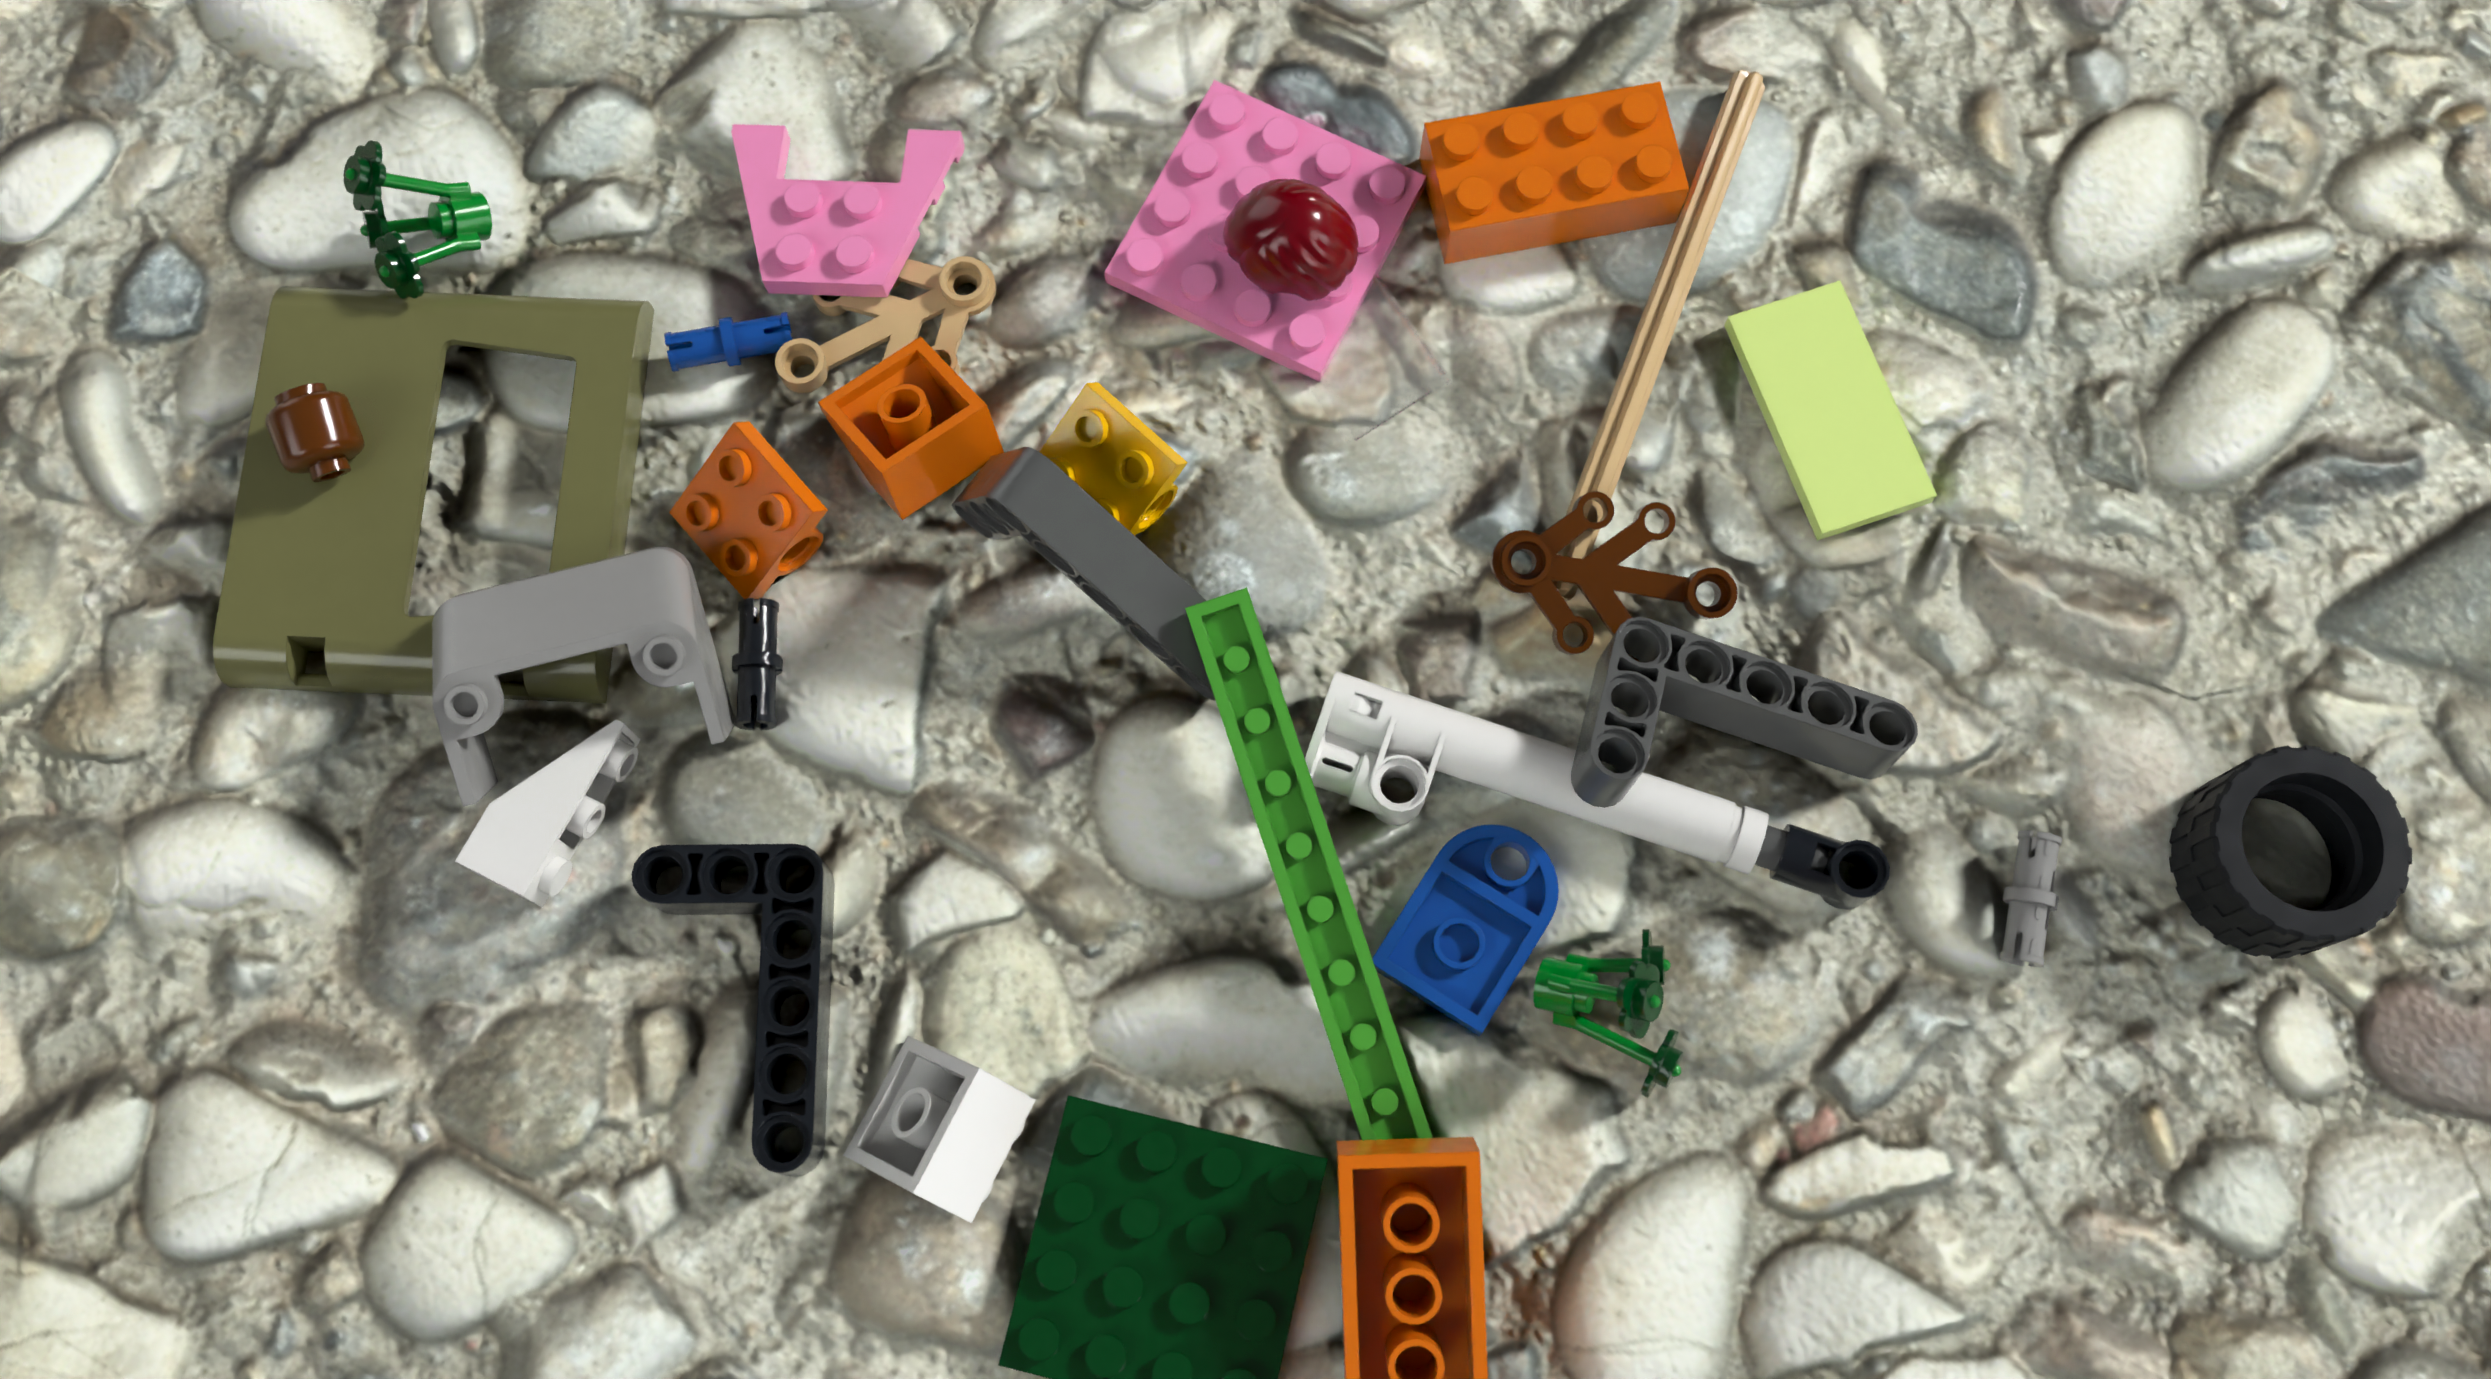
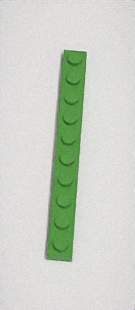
M1246 587L1187 607L1185 610L1362 1140L1433 1138L1248 589Z

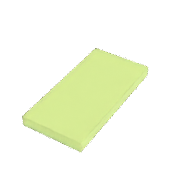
M1841 281L1728 316L1724 327L1817 541L1929 504L1936 498L1935 489Z

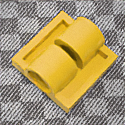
M1098 382L1085 384L1039 451L1056 464L1134 536L1148 529L1168 509L1178 491L1174 481L1188 463Z

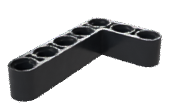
M799 844L660 845L651 847L643 852L634 863L631 874L632 882L638 895L662 912L672 915L762 914L752 1149L758 1163L771 1172L789 1177L806 1175L819 1164L825 1148L835 892L833 873L815 851ZM802 865L814 867L815 875L809 888L795 894L786 892V879L793 869ZM736 866L748 867L749 875L744 887L736 893L723 894L721 881L725 873ZM670 867H681L683 876L677 889L669 894L659 895L656 884L661 873ZM795 930H810L812 942L806 954L800 958L786 959L782 948L787 936ZM805 994L809 1000L808 1014L800 1023L784 1026L780 1019L782 1004L792 995ZM802 1060L807 1072L805 1082L795 1092L782 1094L777 1085L779 1070L789 1061ZM793 1126L799 1127L804 1139L802 1151L792 1161L781 1163L775 1155V1139L784 1129Z

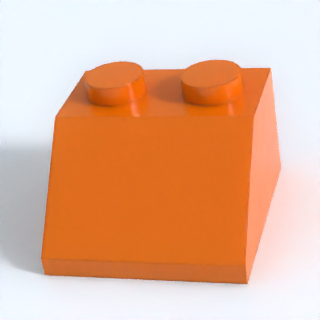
M921 336L818 402L822 412L871 486L902 520L981 469L991 456L1004 453L987 404Z

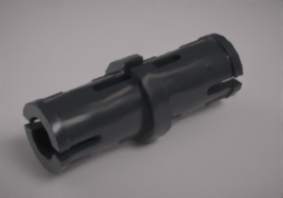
M747 598L738 602L739 652L732 656V671L738 674L735 726L744 730L755 731L756 705V720L760 722V729L769 730L777 726V719L775 718L776 675L782 673L783 659L780 655L776 654L779 603L766 598H760L758 624V609L754 607V599Z

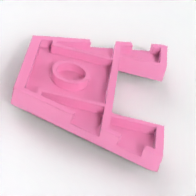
M733 124L731 132L761 278L767 292L770 294L887 298L920 236L918 227L930 205L937 204L945 189L943 180L952 163H958L964 153L965 144L961 131L908 129L901 180L899 183L784 179L791 141L786 127L779 125Z

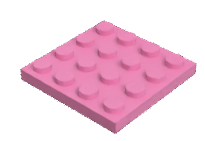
M1214 80L1104 272L1105 281L1122 291L1320 383L1425 188L1427 176ZM1274 179L1300 180L1321 188L1347 211L1356 226L1359 240L1357 248L1358 258L1353 271L1346 276L1345 281L1338 289L1331 291L1323 299L1307 301L1294 294H1270L1252 283L1241 270L1239 263L1229 256L1223 238L1225 221L1233 211L1235 204L1256 186Z

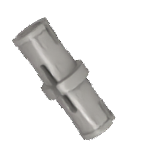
M2024 830L2018 832L2017 839L2019 842L2012 886L2005 887L2003 902L2009 904L2003 950L2000 952L1999 959L2020 966H2024L2025 962H2029L2028 966L2044 967L2045 960L2043 956L2050 911L2057 910L2059 896L2053 893V886L2062 838L2041 831L2037 832V837H2033L2031 830Z

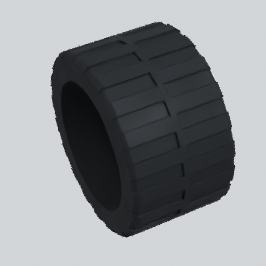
M2288 745L2273 748L2264 754L2259 753L2205 783L2194 792V797L2184 803L2177 815L2179 819L2176 827L2172 828L2169 841L2172 844L2171 857H2169L2170 871L2175 877L2177 893L2181 901L2184 900L2192 912L2190 915L2200 926L2208 929L2215 939L2226 946L2232 945L2240 949L2242 953L2255 957L2265 955L2270 956L2271 959H2284L2298 954L2302 956L2362 935L2375 928L2376 923L2380 919L2386 918L2397 906L2396 901L2400 894L2405 893L2410 879L2407 876L2409 865L2412 864V848L2409 847L2407 835L2410 832L2405 817L2402 818L2396 806L2397 801L2389 790H2385L2376 780L2377 777L2367 768H2361L2353 763L2349 757L2336 751L2331 753L2321 750L2320 747L2303 745L2300 748H2291ZM2252 799H2270L2292 807L2305 816L2323 838L2330 856L2332 876L2329 892L2322 906L2317 911L2301 909L2282 901L2268 891L2254 875L2246 859L2242 843L2243 819Z

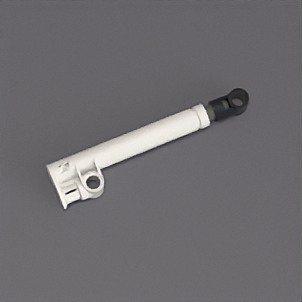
M1338 671L1335 672L1305 756L1314 786L1348 797L1350 805L1371 811L1377 819L1390 825L1406 824L1418 816L1423 808L1434 773L1438 771L1712 863L1722 862L1724 867L1745 874H1749L1754 865L1770 870V879L1818 894L1826 903L1838 909L1848 910L1859 907L1884 889L1889 880L1890 866L1886 855L1878 846L1869 841L1853 840L1843 842L1792 824H1787L1784 830L1768 825L1769 815L1766 812L1747 806L1740 808L1736 806L1735 802L1644 772L1625 797L1616 805L1606 808L1592 806L1575 793L1571 783V770L1576 750ZM1600 761L1606 769L1617 773L1612 765ZM1402 778L1413 787L1415 797L1409 802L1393 803L1383 795L1380 786L1387 779ZM1841 861L1851 862L1859 867L1864 876L1863 889H1854L1846 885L1841 879L1839 873Z

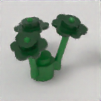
M370 140L365 146L359 145L354 155L348 158L343 174L345 189L347 192L354 194L353 206L355 210H370L363 212L364 225L361 226L360 232L363 236L367 237L369 248H377L379 252L374 260L379 278L388 288L394 289L400 298H418L423 295V283L418 275L420 266L458 252L480 250L481 241L490 238L492 216L487 199L480 192H471L468 182L442 183L386 173V167L382 163V147L377 141ZM381 186L440 196L438 202H431L429 204L428 217L386 221L381 199ZM431 230L435 238H445L447 241L422 251L411 253L408 252L407 245L400 234Z
M1649 929L1642 930L1641 958H1589L1569 953L1565 961L1550 957L1543 959L1535 980L1533 1002L1537 1009L1553 1012L1554 1025L1575 1029L1650 1066L1648 1075L1641 1088V1095L1647 1098L1656 1084L1667 1088L1673 1077L1681 1074L1679 1064L1683 1052L1674 1048L1679 1035L1678 1031L1670 1029L1656 1053L1580 1016V1012L1591 1013L1596 998L1617 1002L1618 1008L1621 1010L1618 1019L1619 1028L1623 1031H1628L1634 1038L1640 1039L1646 1035L1650 1022L1655 1021L1661 1012L1664 999L1662 985H1665V972L1671 966L1670 962L1665 959L1664 946L1652 945V934ZM1593 973H1629V977H1624L1619 986L1615 987L1599 984L1598 975Z

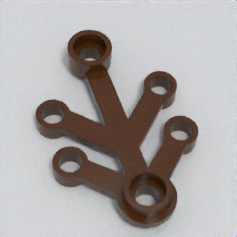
M1593 491L1579 497L1573 505L1572 512L1541 534L1528 530H1519L1507 534L1498 541L1491 555V570L1496 581L1510 592L1517 594L1529 593L1553 627L1552 640L1555 647L1560 652L1568 655L1579 654L1589 649L1594 640V630L1588 620L1580 616H1574L1553 581L1577 585L1612 636H1614L1622 623L1632 618L1615 592L1683 603L1685 609L1692 616L1704 620L1726 615L1732 610L1737 600L1738 592L1734 579L1729 573L1719 568H1705L1692 573L1689 577H1682L1618 565L1647 543L1664 539L1673 532L1676 523L1675 515L1669 506L1660 502H1653L1641 507L1635 513L1633 522L1582 559L1556 554L1584 531H1595L1607 526L1614 516V505L1611 499L1602 492ZM1588 500L1598 502L1603 509V516L1598 523L1590 522L1584 516L1583 507ZM1649 511H1656L1662 516L1664 525L1660 533H1652L1646 528L1645 517ZM1516 551H1523L1531 558L1532 566L1527 574H1519L1512 567L1511 559ZM1701 583L1710 585L1714 590V600L1709 606L1700 604L1696 598V590ZM1570 623L1579 626L1583 633L1582 642L1577 647L1569 646L1563 638V631ZM1631 657L1632 659L1640 662L1637 658Z

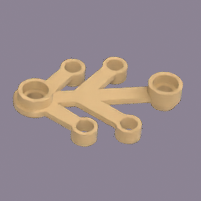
M968 256L953 258L943 268L907 259L893 288L904 282L929 290L912 300L888 295L887 298L840 296L835 301L827 302L822 300L823 295H812L818 310L827 316H838L848 310L874 317V319L820 346L805 338L792 339L783 344L775 357V367L783 384L788 389L797 393L815 391L823 385L829 370L889 341L882 359L883 361L916 340L922 323L942 313L943 316L935 344L931 347L942 359L949 360L951 362L950 367L959 375L960 366L956 354L969 316L986 310L995 298L996 282L991 269L982 261ZM965 283H971L977 287L976 291L968 295L956 293L958 287ZM809 364L815 367L814 371L806 377L797 378L794 376L796 369L801 365Z

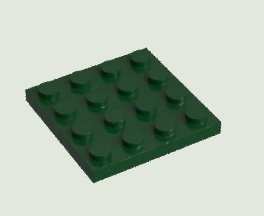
M1068 1095L998 1366L1049 1379H1278L1328 1159Z

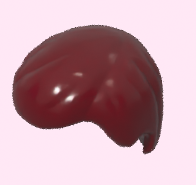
M1274 179L1253 188L1250 193L1244 195L1235 204L1233 211L1225 221L1223 229L1224 244L1227 247L1229 256L1239 263L1241 270L1252 283L1267 293L1274 295L1277 293L1294 294L1307 301L1323 299L1331 291L1338 289L1343 284L1346 276L1353 271L1358 258L1357 248L1359 240L1356 226L1347 211L1321 188L1296 179Z

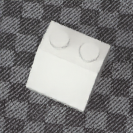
M907 1036L847 1147L844 1156L909 1192L972 1223L981 1204L989 1196L993 1181L1014 1141L1022 1133L1025 1120L1036 1100L977 1066Z

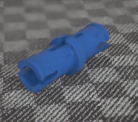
M783 312L781 315L734 323L732 317L721 318L717 326L676 333H664L665 344L667 347L669 346L667 355L672 372L679 371V369L727 361L729 367L741 365L742 358L777 353L783 344L793 339L787 312Z

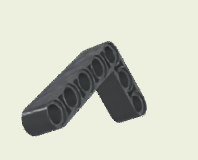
M1022 447L991 456L952 503L956 513L972 528L989 539L998 540L1021 536L1189 686L1208 699L1216 701L1185 610L1187 607L1205 602L1206 600L1046 456L1031 447Z
M1635 617L1626 620L1619 626L1596 664L1571 770V783L1575 793L1592 806L1606 808L1620 802L1643 773L1648 763L1659 711L1864 779H1875L1884 775L1915 743L1918 729L1913 715L1907 708L1893 700L1649 618ZM1628 654L1636 657L1640 662L1632 659ZM1690 675L1697 678L1699 682L1693 679ZM1614 707L1624 710L1628 716L1619 713ZM1600 761L1612 765L1617 773L1606 769Z

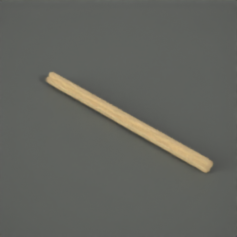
M1739 70L1732 76L1566 515L1572 512L1575 501L1584 494L1598 491L1606 494L1610 499L1613 496L1765 90V85L1762 82L1763 76L1756 71ZM1588 500L1583 507V513L1588 521L1598 523L1603 516V509L1598 502ZM1600 529L1584 531L1556 555L1579 559L1584 558L1592 552ZM1553 581L1564 600H1571L1576 595L1577 585Z

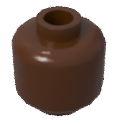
M311 383L284 391L274 398L276 406L267 414L265 422L280 462L285 470L298 474L310 473L313 482L331 480L351 471L348 461L355 458L363 450L365 443L345 394L327 390L324 383Z

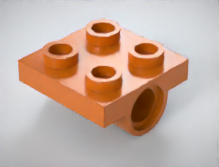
M750 421L733 422L669 513L744 599H759L763 597L778 576L795 571L817 552L822 544L823 534L816 526L828 509Z

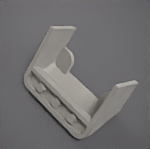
M652 547L459 594L444 602L437 609L432 622V703L463 807L476 804L498 783L484 732L498 722L504 709V695L498 678L500 674L627 643L632 664L638 675L646 682L658 687H673L694 682L711 745L726 740L735 725V718L694 572L684 555L669 547Z

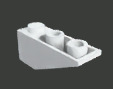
M614 720L489 803L455 862L543 908L548 897L557 895L568 881L572 871V862L570 860L582 839L590 838L599 828L606 810L603 803L614 784L624 781L632 771L638 757V749L636 747L641 739L624 723Z

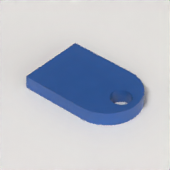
M1503 825L1476 826L1454 836L1439 851L1372 959L1376 971L1480 1037L1555 913L1559 893L1558 879L1552 861L1545 850L1527 834ZM1509 847L1519 851L1526 861L1525 875L1517 880H1505L1496 875L1491 866V855L1496 850Z

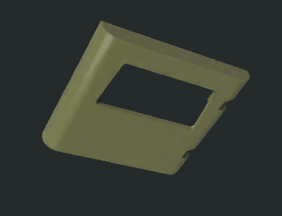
M280 287L272 298L268 314L214 630L213 659L221 681L232 688L432 696V622L434 615L411 617L408 615L446 352L453 345L576 362L549 572L625 554L654 308L651 303L633 300L423 292L421 297L402 299L395 291ZM311 383H324L327 390L345 394L365 443L363 450L355 458L348 461L351 467L350 472L322 482H313L310 473L298 474L285 470L280 462L265 422L267 414L276 406L274 398L289 389ZM613 647L522 669L524 682L500 681L504 699L606 703ZM309 651L324 652L327 674L305 673Z

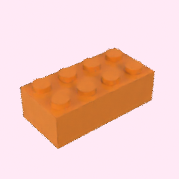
M1660 82L1424 123L1419 161L1423 175L1427 176L1425 186L1444 264L1676 223L1689 191L1688 181Z
M1474 1137L1336 1141L1344 1379H1488L1480 1150Z

